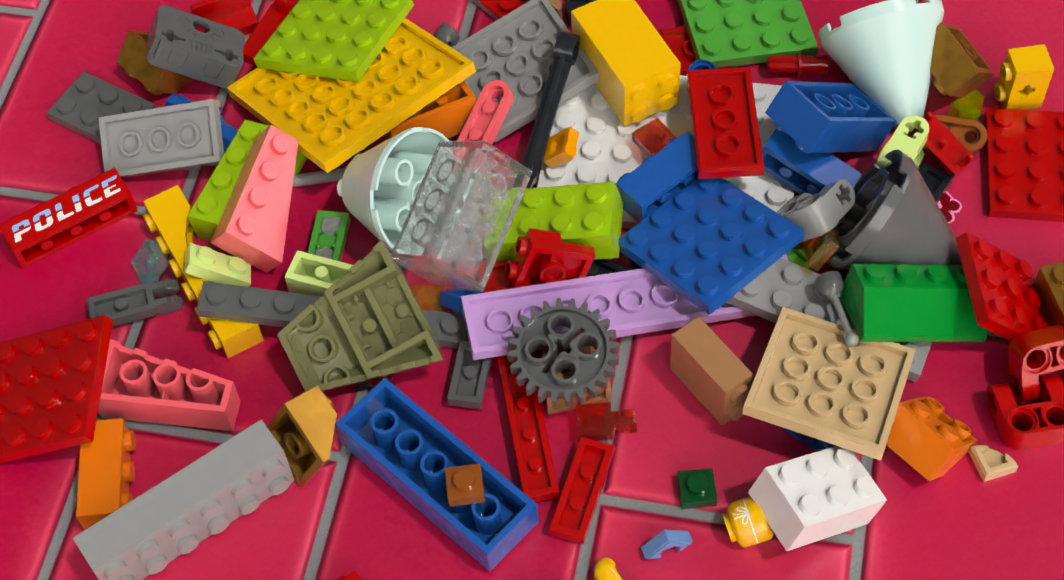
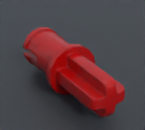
M797 52L795 56H769L766 63L767 72L795 73L797 77H800L801 74H827L829 70L828 55H801V52Z

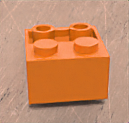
M923 396L899 402L886 445L924 478L932 481L942 477L969 451L971 446H975L978 440L971 435L972 431L965 423L958 419L953 420L943 412L944 407L937 400Z

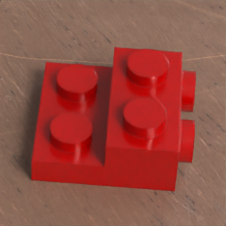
M529 228L525 237L519 236L515 245L516 258L515 260L507 261L505 278L509 280L510 289L584 278L596 257L594 247L562 242L561 234L558 232Z

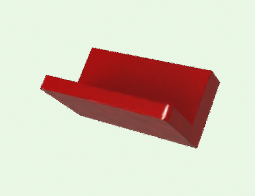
M204 0L190 6L193 15L238 29L244 36L251 34L259 23L250 0ZM196 27L198 31L204 33L205 29Z

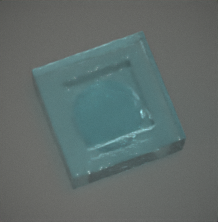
M146 240L131 261V264L143 284L157 282L168 267L169 262L157 241Z

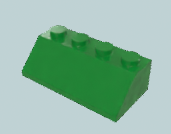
M851 265L844 281V292L841 295V299L861 342H985L987 329L977 325L962 265Z

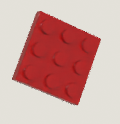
M968 232L956 238L978 326L1009 340H1012L1019 334L1048 327L1043 320L1040 310L1041 299L1033 285L1032 268L1025 260H1021Z

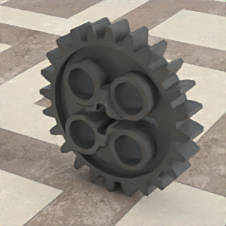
M557 298L556 305L552 308L546 300L543 301V311L541 312L532 306L530 308L531 319L523 315L520 316L522 327H512V333L515 338L508 339V348L512 350L507 352L509 362H514L510 365L511 374H519L516 377L517 385L527 384V396L537 391L539 403H542L549 396L551 397L552 407L557 405L559 399H564L565 405L570 407L571 398L576 397L582 405L584 404L585 393L596 398V386L607 389L608 381L605 377L614 378L615 369L612 366L619 365V356L615 354L619 352V343L613 342L616 339V330H608L610 327L609 318L599 321V309L588 313L587 302L582 304L580 308H575L574 298H571L568 306H563L561 299ZM558 326H566L569 328V331L559 334L554 332L553 329ZM579 331H584V333H581L580 335H578V336L575 338V335H576ZM584 346H592L596 351L591 354H584L580 352V349ZM536 350H543L547 352V355L543 358H534L531 356V353ZM552 366L551 370L547 374L543 373V371H546L548 368ZM569 370L574 374L569 379H561L557 376L559 372Z

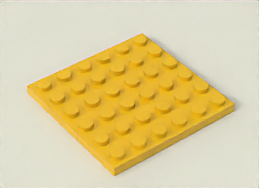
M405 18L359 82L256 68L228 86L227 90L231 98L264 124L273 125L297 139V150L326 173H329L384 134L389 133L390 130L415 115L419 110L437 100L457 84L462 83L466 78L474 74L476 69L473 61Z

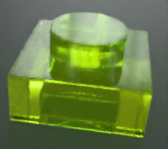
M977 89L951 103L948 116L976 121L981 115L980 111L984 96Z

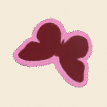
M947 191L937 203L948 224L954 221V213L960 212L962 209L961 203L954 199Z

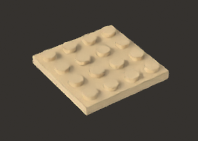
M782 307L745 401L742 414L881 461L916 349L894 342H861L859 336L858 343L855 346H848L844 342L845 332L841 325ZM851 329L852 333H855L858 336L857 331Z

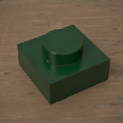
M713 468L677 471L681 509L717 506Z

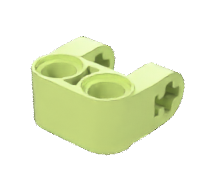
M916 115L904 118L891 139L883 147L876 164L883 168L890 162V160L885 158V155L893 150H900L911 157L918 170H920L924 157L922 148L927 141L929 133L928 122ZM913 129H918L919 133L916 132L913 138L908 136V131L911 132Z

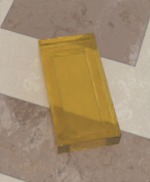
M834 229L819 237L803 242L808 265L816 271L840 247Z

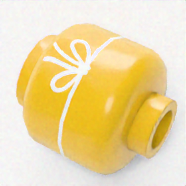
M751 496L734 501L728 505V513L724 514L723 518L731 542L737 541L740 546L745 548L773 538L774 531L766 521L762 509L753 501Z

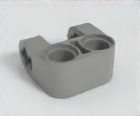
M838 180L826 185L817 194L803 193L792 197L777 213L804 230V239L801 241L804 242L832 230L854 205L855 192L849 182Z

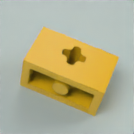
M1045 44L1007 50L1004 63L1000 65L998 83L994 85L995 98L1001 102L1003 109L1030 110L1041 108L1054 71V66Z

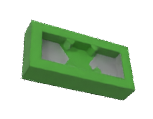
M318 210L308 253L341 262L351 221L349 213Z

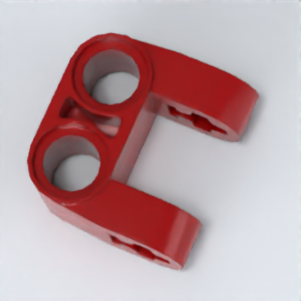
M1056 325L1022 333L1015 336L1008 345L1009 383L1015 401L1018 404L1039 399L1038 375L1058 370V375L1064 384V327Z
M1058 374L1039 377L1040 403L1017 406L1008 383L987 386L986 398L993 422L1003 444L1008 448L1025 450L1055 445L1064 439V384ZM1048 420H1053L1059 425L1051 424ZM1014 426H1020L1025 431L1017 430Z

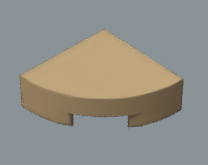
M975 445L971 446L968 451L983 482L1014 473L1018 469L1017 463L1010 455H1004L997 450L990 449L989 446Z

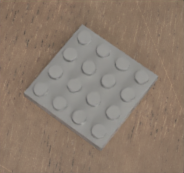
M530 0L451 47L474 62L476 72L466 78L464 82L475 94L476 99H478L483 87L493 80L506 82L513 91V103L494 140L495 143L536 119L554 61L553 53L557 36L561 31L571 33L548 0ZM581 47L579 48L575 64L570 68L560 104L599 81V72ZM499 97L496 102L501 101L502 97Z

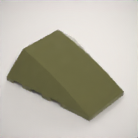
M382 240L373 247V250L362 260H358L350 268V271L336 284L333 283L327 288L315 303L306 307L277 334L305 392L317 385L321 391H326L444 361L436 336L405 275Z

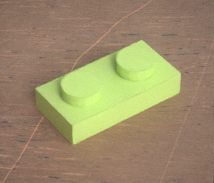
M190 242L185 251L184 273L214 283L245 287L251 285V265L243 259Z

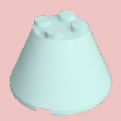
M414 127L393 136L362 154L355 155L348 164L343 178L337 184V193L343 198L348 211L380 241L382 240L388 249L397 255L414 258L433 253L444 244L452 233L462 206L463 196L458 195V177H463V173L455 148L443 134L431 128Z

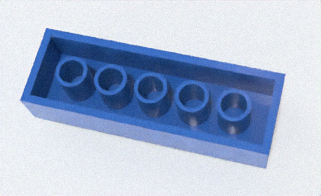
M386 378L378 383L335 424L341 444L489 572L539 523L538 507L532 499ZM481 463L485 502L449 507L445 468Z

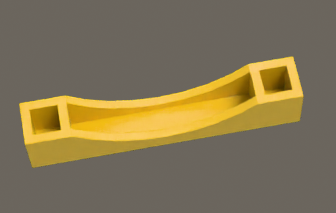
M176 185L144 200L143 202L148 213L143 215L151 233L156 230L160 236L155 239L163 255L170 253L172 259L168 263L176 278L181 276L184 278L185 282L181 286L189 302L195 299L197 304H199L203 281H208L184 273L185 251L190 242L193 243L195 231L188 219L191 206L179 185ZM197 306V307H195L194 309H195V312H196V314H197V316H198V312H197L198 306ZM198 317L202 325L209 323L212 330L207 333L215 349L222 348L228 359L264 341L258 324Z

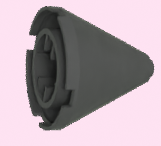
M893 150L887 153L885 158L890 160V162L886 166L881 168L874 164L853 188L855 192L854 205L833 228L835 233L832 242L824 239L820 249V258L823 262L834 269L847 271L850 270L852 264L962 265L956 237L914 161L900 150Z

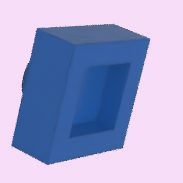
M469 287L440 291V304L453 309L455 314L463 315L461 296L482 292Z

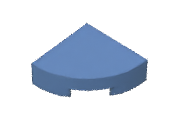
M664 529L642 546L641 549L645 559L662 558V551L676 547L679 552L691 545L693 540L689 531Z

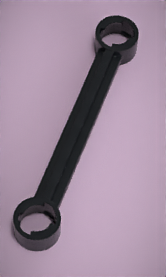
M561 31L557 36L553 53L554 61L519 174L515 175L510 190L537 188V176L569 71L578 57L580 35Z

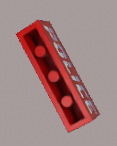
M113 168L76 187L68 189L56 197L41 202L39 205L19 215L11 217L9 220L0 223V229L23 269L137 212L138 209L116 168Z

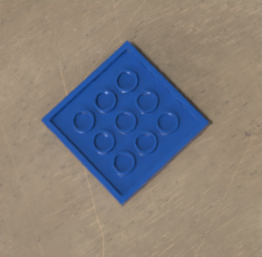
M697 178L619 238L618 244L622 254L710 315L804 239V230L723 178Z

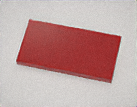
M750 67L687 70V85L698 179L764 176L765 168Z

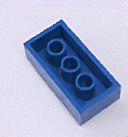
M785 81L765 112L774 121L773 125L779 131L789 134L795 140L796 147L808 154L817 152L861 153L877 151L897 122L853 83Z

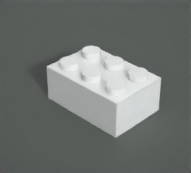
M839 446L765 467L748 492L753 501L762 509L766 521L786 551L867 525L887 501L855 453Z

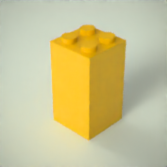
M596 0L571 11L572 34L580 35V47L599 72V81L595 85L624 127L635 122H641L662 110H669L674 105L679 104L681 63L635 0Z

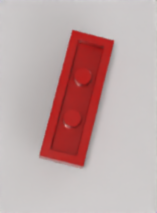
M585 437L580 438L549 528L550 535L584 544L615 452L614 445Z

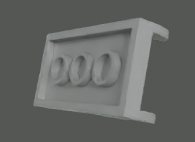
M208 99L98 117L104 172L116 168L121 178L178 169L199 170L204 165L217 166L224 155L219 111L222 109L221 101Z

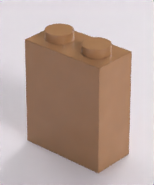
M697 317L672 334L670 369L722 426L731 419L736 421L744 415L742 411L751 389L753 373L700 317Z

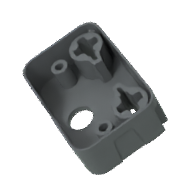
M161 5L148 31L146 60L156 67L227 88L235 82L244 63L243 49L245 37L241 31L233 27L225 26L170 6ZM194 26L205 29L204 33L196 30Z

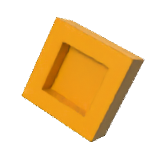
M570 126L549 137L544 163L553 169L565 162L571 161L577 152L579 132Z

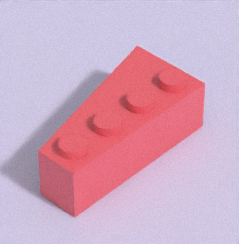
M270 125L255 137L210 242L265 273L271 271L283 261L298 148L297 139L273 125Z
M110 339L98 409L101 417L225 431L234 430L241 400L233 381L195 368L190 370L181 367L175 361L167 358L164 360L148 355L144 350L138 348L133 350L122 346L118 341Z

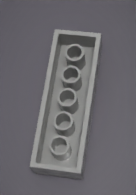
M259 420L73 537V540L99 580H143L150 574L153 575L161 572L170 561L181 554L192 552L201 541L212 534L215 535L223 532L232 521L240 516L254 512L260 503L271 496L283 493L295 480L283 448L264 422Z

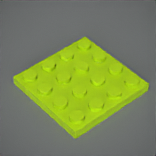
M299 0L255 56V64L260 69L359 82L414 6L413 0Z

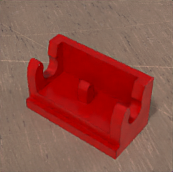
M929 111L924 117L929 124V133L922 149L943 172L955 178L976 157ZM913 129V131L908 132V136L913 138V135L916 132L919 133V130Z

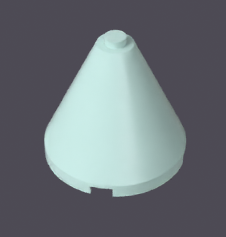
M886 0L840 16L841 26L833 30L830 23H827L819 30L818 34L824 50L858 88L897 121L892 129H897L901 121L908 116L916 115L923 118L932 76L930 70L936 28L943 21L944 16L942 0H927V3L918 4L915 0Z

